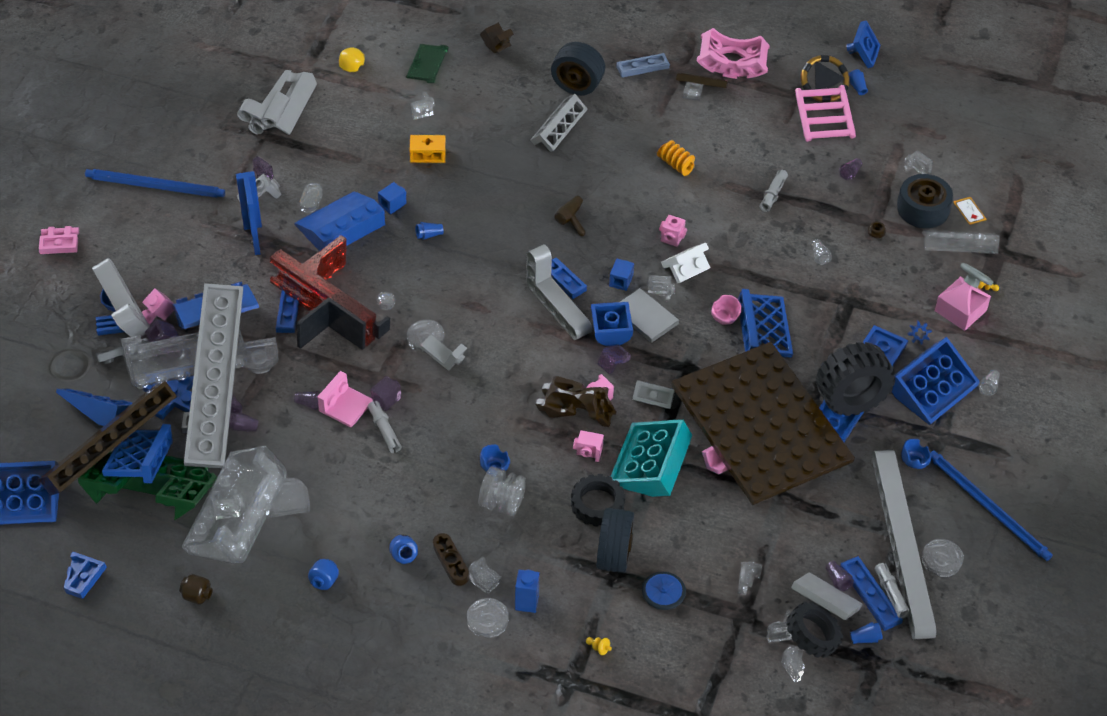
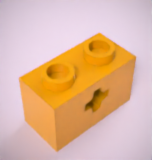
M410 135V162L445 163V135Z

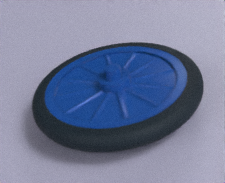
M656 572L648 576L643 582L642 595L650 606L660 610H670L683 602L686 596V588L683 581L677 575L670 572Z

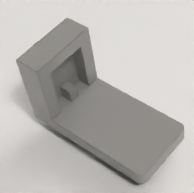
M263 173L256 179L258 198L266 191L276 199L282 195L279 190L280 185L274 178L271 180Z
M430 335L420 345L422 350L448 371L455 364L459 365L464 360L465 356L463 354L467 349L461 343L452 352L433 335Z

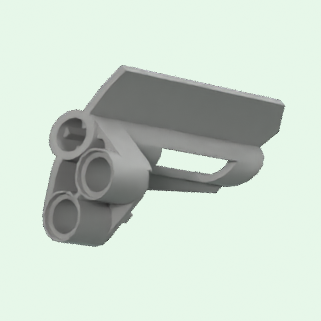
M285 70L262 104L252 99H245L237 116L242 121L249 122L248 128L254 134H261L265 129L276 127L290 135L317 85L313 73H292V70ZM285 81L292 82L286 95L280 92Z

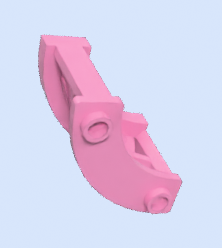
M714 28L701 34L702 44L697 62L710 72L714 73L715 71L723 74V77L737 79V76L753 78L768 73L766 62L770 45L762 36L739 40L724 36ZM734 53L743 58L738 61H731L723 54Z

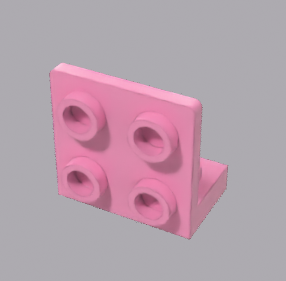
M342 371L334 377L317 397L319 412L348 427H352L368 409V404L373 401L372 398L348 387L347 374Z

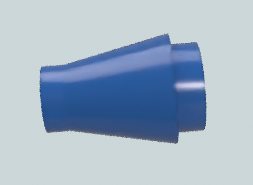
M858 69L849 73V83L859 95L866 94L868 89L863 72Z
M420 222V224H416L415 228L417 238L422 240L443 235L444 232L442 224Z
M871 622L850 632L852 644L878 643V640L883 639L879 623L873 624Z

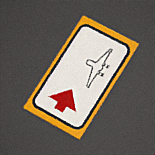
M971 197L953 201L969 225L987 220Z

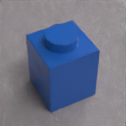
M395 182L391 183L378 192V204L391 215L407 204L405 189L398 186Z
M616 259L610 272L609 286L627 291L634 274V263Z

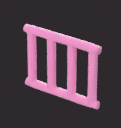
M844 85L830 89H795L804 137L807 142L815 138L850 136L853 139L856 137ZM840 95L841 102L804 104L803 97ZM842 108L844 111L843 116L807 118L806 111ZM842 122H846L847 125L845 130L810 132L809 125Z

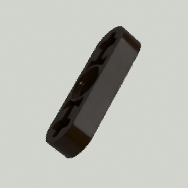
M445 533L437 534L433 539V549L449 579L456 586L465 585L469 580V570L449 535ZM439 542H442L443 544H446V550H445V551H444V547L442 546V544H439ZM448 556H454L457 559L453 563L445 561ZM456 568H458L459 574L463 575V577L456 575Z

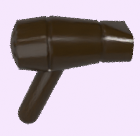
M577 195L561 206L554 217L561 225H565L570 221L579 236H584L585 230L575 216L583 202V199Z

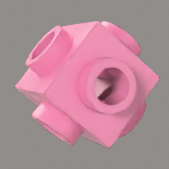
M668 215L666 220L661 222L659 231H661V242L678 247L687 232V228H685L686 220Z

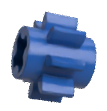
M917 321V325H910L912 332L907 334L914 336L912 339L913 343L919 340L922 345L924 339L930 340L927 335L932 330L926 329L927 323L920 325V322ZM918 328L924 331V333H921V337L915 334V332H918Z

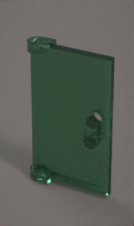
M420 44L406 78L434 83L449 47L441 44L440 46Z

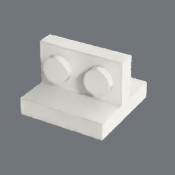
M703 243L684 250L662 261L661 264L663 268L670 267L676 282L681 283L710 268L703 253L709 248L707 243Z

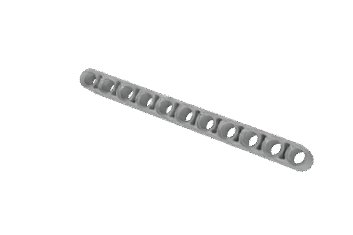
M873 451L872 462L902 596L910 610L907 618L913 639L935 638V620L895 451Z

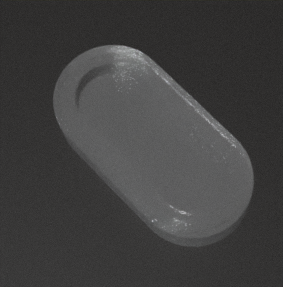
M309 183L305 186L300 199L302 211L310 213L317 210L323 195L320 184Z

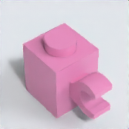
M156 288L143 301V304L148 309L142 311L148 324H151L156 316L165 321L174 311L172 305L174 303Z

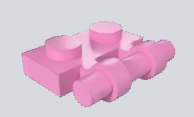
M65 226V228L48 227V229H41L39 253L77 252L79 227Z

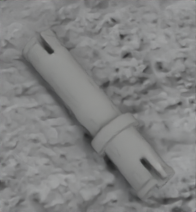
M785 170L777 171L769 189L765 191L764 199L759 206L762 211H770L773 203L777 201L778 193L788 177V173Z
M373 401L370 402L367 408L371 412L373 423L375 426H378L391 453H394V450L395 452L400 451L402 446L388 422V415L383 412L378 401H375V404Z
M879 563L875 566L874 570L879 576L880 585L886 591L898 618H905L910 614V610L897 587V580L895 576L891 575L886 563Z

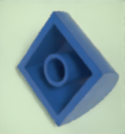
M629 302L591 304L594 333L598 343L604 346H619L631 339L633 326Z

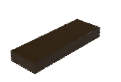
M678 73L676 76V80L722 88L728 87V80Z

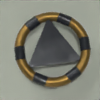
M820 55L813 57L804 65L801 72V83L804 90H812L807 81V74L812 65L815 64V89H829L843 81L842 85L845 86L847 91L849 87V74L840 60L829 55ZM819 62H830L836 65L842 76ZM840 95L813 96L811 98L819 102L828 103L840 99Z

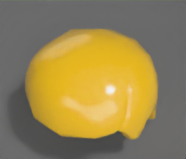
M349 47L340 53L339 67L343 70L356 72L361 65L364 66L365 55L361 50Z

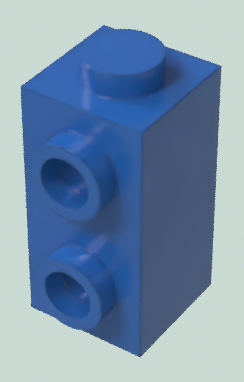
M518 570L515 586V610L536 613L539 598L540 572Z

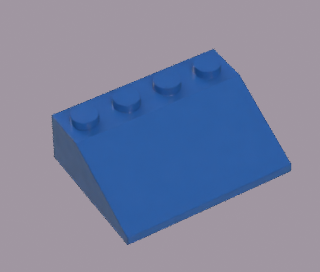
M354 191L295 222V226L327 257L384 226L385 212L374 199Z
M242 281L231 284V286H243L241 313L259 308V304L248 284H242ZM203 292L195 294L193 299L188 300L187 297L177 299L176 304H172L179 327L186 329L200 325Z
M945 337L895 375V384L891 392L897 400L930 425L981 384V382L950 340Z
M58 462L0 463V525L56 522L59 493L50 495L38 479L56 466Z

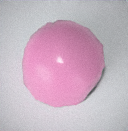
M722 295L713 303L711 315L715 321L722 325L732 324L741 313V304L732 295Z

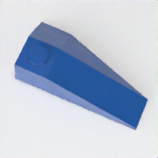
M74 389L56 390L57 394L101 426H105L133 403L125 400H110V397L97 396Z

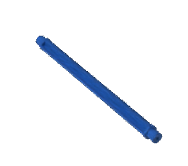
M86 169L85 177L92 178L93 180L215 198L225 196V189H219L214 186L98 169Z
M934 450L931 452L933 464L941 468L1035 551L1037 556L1042 557L1045 561L1051 559L1053 554L1047 550L1046 546L1037 541L946 461L941 454L939 455Z

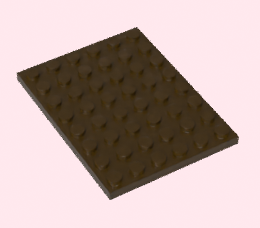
M772 342L675 379L671 383L672 388L752 505L854 462L855 457Z

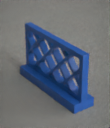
M254 171L236 174L243 227L244 230H251L255 255H261L257 228H261L262 223Z
M742 289L738 300L741 304L739 317L745 352L758 347L761 342L764 344L770 342L766 338L771 336L777 341L773 345L781 356L792 358L793 350L783 297L750 294L749 289ZM752 301H758L762 305L757 307ZM769 303H779V307L776 309ZM766 307L772 313L768 315L762 309ZM758 313L764 320L759 321L755 318V315ZM774 315H776V316H778L782 321H781L780 323H778V322L775 321L772 317H773ZM768 321L774 328L770 329L764 324ZM761 328L766 334L762 336L757 332V329ZM777 329L784 333L782 338L775 333ZM782 344L787 351L780 350L777 346Z
M162 424L160 430H136L114 448L102 470L103 476L143 477L144 483H152L173 442L171 425Z

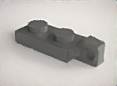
M146 337L97 353L95 356L97 362L108 364L115 361L114 358L121 355L122 358L133 355L132 351L138 350L143 353L151 349Z

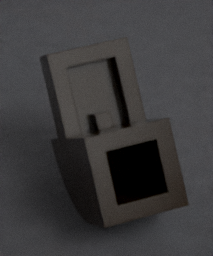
M499 22L484 29L480 34L485 45L493 53H498L512 46L510 44V38L514 35L512 30L503 31Z

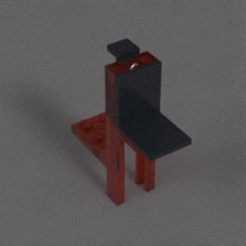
M342 235L303 264L281 249L270 256V262L279 268L278 275L270 277V283L285 291L287 295L297 299L300 304L311 310L297 322L298 348L304 347L327 327L333 329L361 350L372 343L375 337L380 339L390 330L391 318L386 316L383 320L377 322L374 312L326 280L346 264V238Z

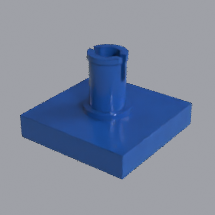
M867 20L860 22L853 43L847 44V51H849V54L858 52L866 67L871 68L874 66L881 45Z

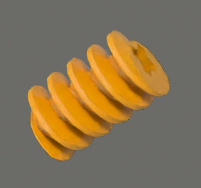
M670 140L659 148L657 156L668 165H671L672 168L676 169L683 176H687L692 172L695 156L690 155L683 147L680 148L679 144H675L673 140Z

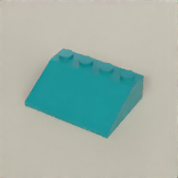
M668 420L632 423L610 476L612 480H617L620 483V487L622 486L623 489L652 497L670 496L693 436L685 421Z

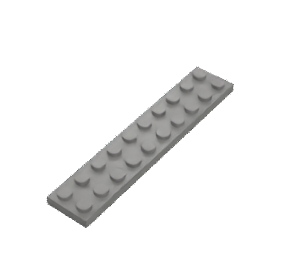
M204 283L184 466L225 469L243 286Z

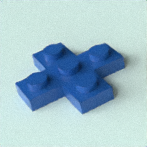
M181 368L170 381L155 373L142 386L144 392H147L154 385L166 381L177 396L154 416L163 420L174 407L184 412H190L192 392L189 390L193 387V373Z

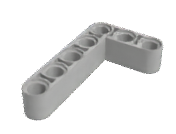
M543 244L527 252V284L574 340H577L593 331L592 325L588 318L551 277L552 256L549 248Z
M108 257L92 267L116 310L111 314L116 324L135 341L150 332L151 328L112 260Z

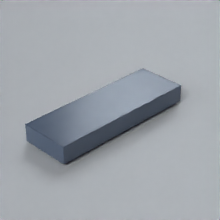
M664 53L616 63L621 78L668 69L670 66Z

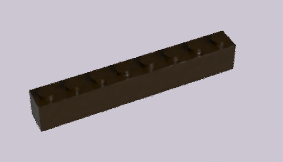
M166 381L154 385L38 480L50 495L60 493L177 397Z

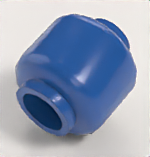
M398 535L392 539L389 551L396 562L408 564L417 557L418 547L410 536Z
M319 559L308 573V579L312 586L320 590L331 588L339 576L337 565L329 559Z

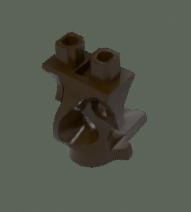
M554 376L551 383H544L542 393L545 395V398H539L536 402V407L539 411L546 412L550 418L574 416L577 413L576 408H581L589 413L591 419L597 420L604 427L610 426L612 415L617 413L608 398V387L585 388L579 382L559 376Z

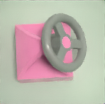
M961 263L960 267L968 275L965 279L960 276L938 296L935 312L965 331L987 311L991 296L978 288L980 281L987 285H993L994 282L974 267Z

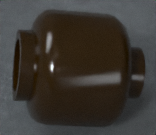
M191 574L188 577H184L180 584L179 592L184 600L200 605L206 599H210L213 588L210 587L209 579Z

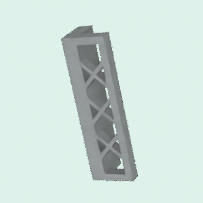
M576 94L567 97L530 141L534 145L542 142L550 152L554 151L587 111V107ZM574 104L580 108L581 111L579 113L574 111ZM565 115H570L571 123L566 122ZM557 125H562V133H557ZM548 135L553 136V144L547 139Z

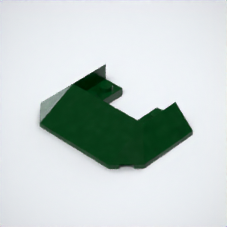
M110 451L78 478V483L96 504L106 493L117 494L121 488L156 495V503H161L164 506H175V521L198 504L217 480V476L214 473H210L208 467L184 466V459L167 455L152 483H144L143 477L103 476L102 470L112 454Z

